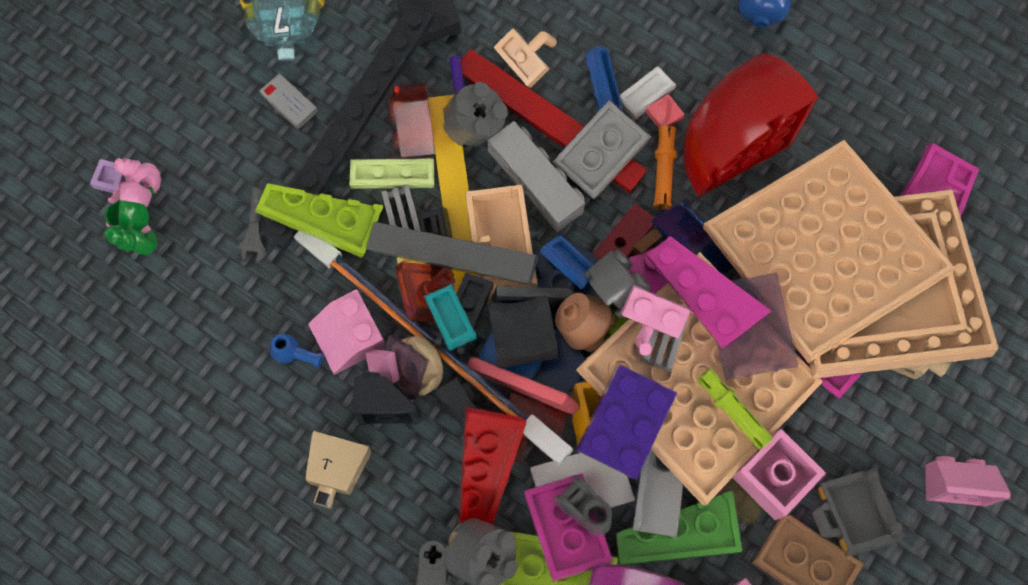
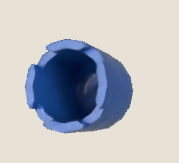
M739 0L738 7L743 18L753 23V26L767 28L769 25L777 24L787 17L791 0Z

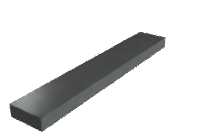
M378 222L373 223L366 247L368 251L529 286H531L538 257L533 254Z

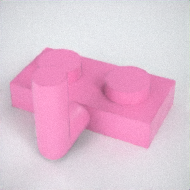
M635 285L632 286L621 310L623 316L643 324L635 341L642 355H649L652 351L649 340L654 329L679 338L691 312L685 306Z

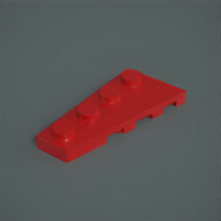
M466 407L459 509L460 524L473 518L493 524L527 424L523 417Z

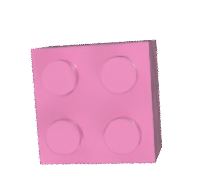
M782 429L772 435L773 439L765 447L762 446V449L758 450L732 477L774 520L787 516L826 474Z

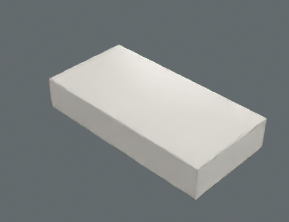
M657 66L620 95L623 109L635 121L645 113L648 106L672 92L676 84Z

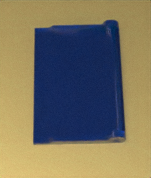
M684 199L678 205L651 220L667 239L671 236L695 255L700 252L722 275L734 269L703 228L705 222L688 205L689 201L687 199Z

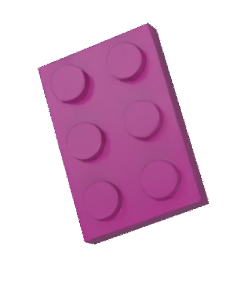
M583 473L574 475L585 481ZM574 476L524 491L553 582L593 570L597 564L613 563L605 536L589 533L574 518L567 515L554 501L556 495L561 496L572 484ZM596 512L590 515L589 519L592 522L600 523Z

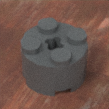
M477 82L469 84L459 90L444 107L445 124L443 127L449 138L458 145L463 146L465 144L479 147L500 131L508 115L507 107L499 95L488 87L486 83Z
M617 249L615 252L613 250L608 252L585 271L584 275L590 279L594 278L589 282L590 285L608 306L613 304L616 308H619L615 313L622 319L624 316L621 314V310L632 286L635 285L647 291H650L652 286L642 274L633 273L630 268L634 264L623 251L621 252Z
M476 518L466 520L456 527L454 532L458 534L454 538L451 547L447 545L445 549V563L451 574L470 585H501L507 578L510 579L515 575L518 564L515 561L516 544L513 534Z

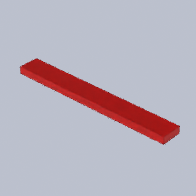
M472 49L462 58L463 79L470 84L477 82L486 83L488 87L499 95L508 110L563 148H566L584 128L582 124ZM632 159L612 182L631 194L646 175L647 169Z

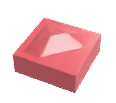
M669 94L648 106L645 111L658 128L663 125L671 127L682 120L685 115Z

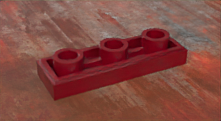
M634 204L594 251L593 255L599 261L611 250L615 252L619 249L629 257L632 254L633 246L657 224V219L637 204ZM621 243L624 247L618 248L615 244Z

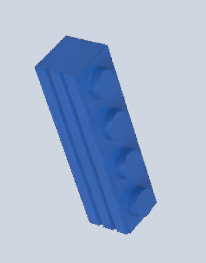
M596 46L585 55L587 59L586 64L591 75L590 80L594 87V95L598 103V111L609 100L623 111L608 49Z

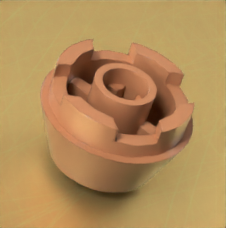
M575 293L568 296L560 304L555 317L556 327L568 346L575 350L584 349L587 352L598 349L606 341L603 338L607 334L610 325L614 327L616 321L614 310L600 296Z

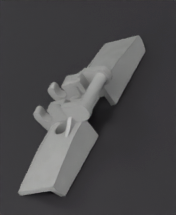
M650 450L641 469L633 530L677 537L683 484L669 469H661L657 466L656 459L658 457Z

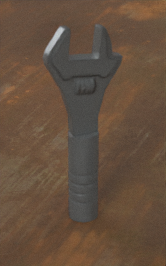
M260 188L252 189L249 228L245 238L237 247V250L241 251V257L244 262L246 261L247 252L258 253L256 258L257 264L266 256V250L259 232L261 214L255 212L263 194V189Z

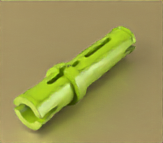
M709 368L699 376L696 381L715 400L713 403L716 407H721L758 450L762 449V446L765 447L773 439V436L735 396V390L732 387L728 388L712 368Z

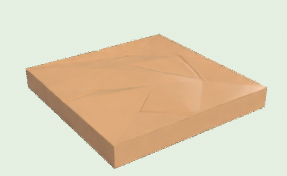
M953 190L896 196L895 199L955 266L954 272L811 361L809 364L813 379L992 357L999 349Z

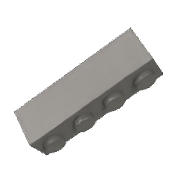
M513 121L488 139V152L516 185H522L526 197L557 233L583 214L585 206L584 196L577 188L573 189L567 183V177L559 167L554 168L549 162L550 159L546 151L542 147L537 148L526 128H520Z

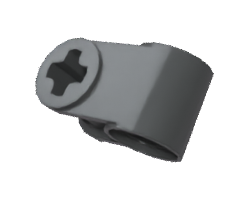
M574 476L572 484L562 495L554 497L556 504L592 535H604L611 528V507L580 477ZM595 512H601L606 516V519L602 523H594L589 517Z
M433 540L426 542L421 547L416 585L452 584L451 573L448 571L445 563L446 544ZM437 549L438 552H442V558L436 559L435 564V561L430 559L429 555Z

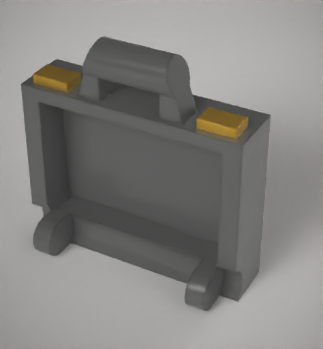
M874 469L821 483L817 489L824 504L812 513L822 537H838L846 557L899 542L905 537L902 532L904 528L901 522L898 523L879 481L880 475ZM825 512H827L834 529L831 528Z

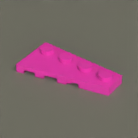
M671 236L647 254L649 261L722 350L771 312L769 308Z

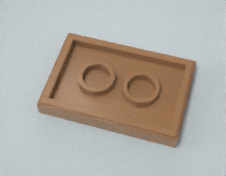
M790 514L777 520L752 561L753 565L783 585H852L864 565L863 562L854 556L846 557L842 548L822 537Z

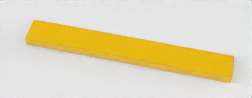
M454 95L428 98L442 205L448 212L452 237L472 242L465 193L469 191L463 147L451 140L443 127L445 124L443 109ZM451 269L454 290L457 293L466 272Z

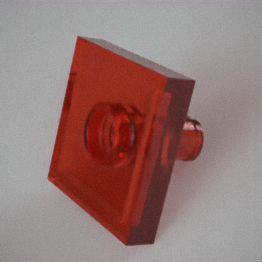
M400 262L395 267L407 320L435 322L424 296L450 284L453 286L456 282L455 278H453L455 276L454 273L445 267Z

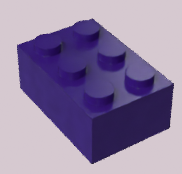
M622 365L616 366L576 451L637 480L677 392Z

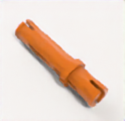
M663 125L658 128V149H656L654 155L655 159H657L653 207L659 209L661 205V210H668L672 207L673 163L675 158H677V151L674 150L676 128L671 126L670 131H668L669 125Z

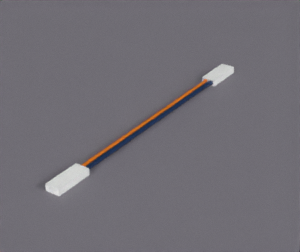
M300 231L293 236L297 242L329 269L331 267L337 269L414 336L423 338L433 345L443 361L504 413L523 417L527 422L523 435L559 466L571 454L573 448L533 414L531 416L524 414L454 353L446 349L444 345L442 347L435 345V337L341 258V252L333 245Z

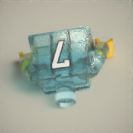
M240 0L244 9L246 26L257 40L263 41L267 46H277L278 60L295 59L293 44L305 43L306 37L312 34L319 19L320 10L325 4L324 0H252L249 4H246L244 0Z

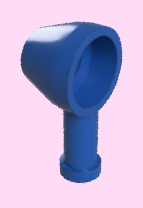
M279 334L270 342V354L279 363L286 364L299 359L314 365L316 368H320L322 365L324 354H317L300 348L298 341L292 335ZM285 341L286 346L283 349H278V344Z

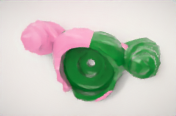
M117 158L114 162V169L124 175L127 182L119 183V187H116V190L113 191L112 197L108 198L111 205L105 209L106 213L104 215L106 226L108 227L105 228L103 233L109 243L118 245L119 250L126 252L133 250L138 254L147 256L156 249L158 244L155 234L148 225L149 212L147 207L153 195L160 188V172L154 164L148 162L141 164L138 160Z

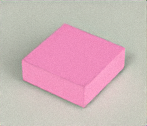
M376 349L366 352L369 372L380 373V376H385L391 383L400 380L395 352Z

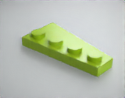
M267 183L255 212L362 258L366 252L373 223L378 221L383 205H367L357 200L348 199L346 201L331 198V195L321 193L315 195L305 193L304 190Z

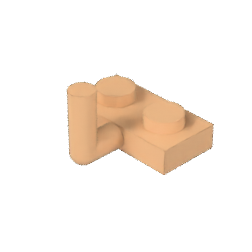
M512 28L494 48L526 86L531 88L550 69L536 51L543 44L551 48L554 47L557 40L547 32L541 31L528 44L517 30Z

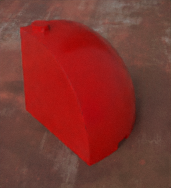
M770 54L754 56L737 68L729 71L707 93L694 111L684 135L683 162L686 175L698 197L786 150L793 144L817 101L818 95L808 82L787 62Z

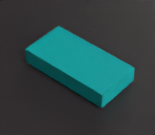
M452 284L424 296L449 351L477 338Z

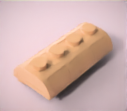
M522 185L465 192L472 242L533 254ZM534 271L531 286L491 278L487 276L477 275L478 277L484 278L494 283V288L490 294L487 304L490 303L496 286H538L536 271Z

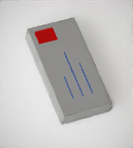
M280 73L259 91L261 96L298 130L318 112L317 107Z

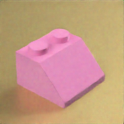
M357 289L330 302L308 324L334 375L367 359L366 352L372 349H386L384 340Z
M938 456L935 461L925 465L926 501L989 506L1010 499V491L998 467L986 465L985 460L969 459L966 460V463L955 462L954 457Z

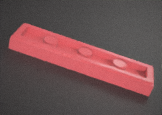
M471 357L467 363L472 370L486 380L572 415L576 414L579 405L566 393L503 368H498V366L475 357Z

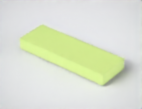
M434 158L350 160L351 189H392L397 187L403 188L405 185H409V188H434Z

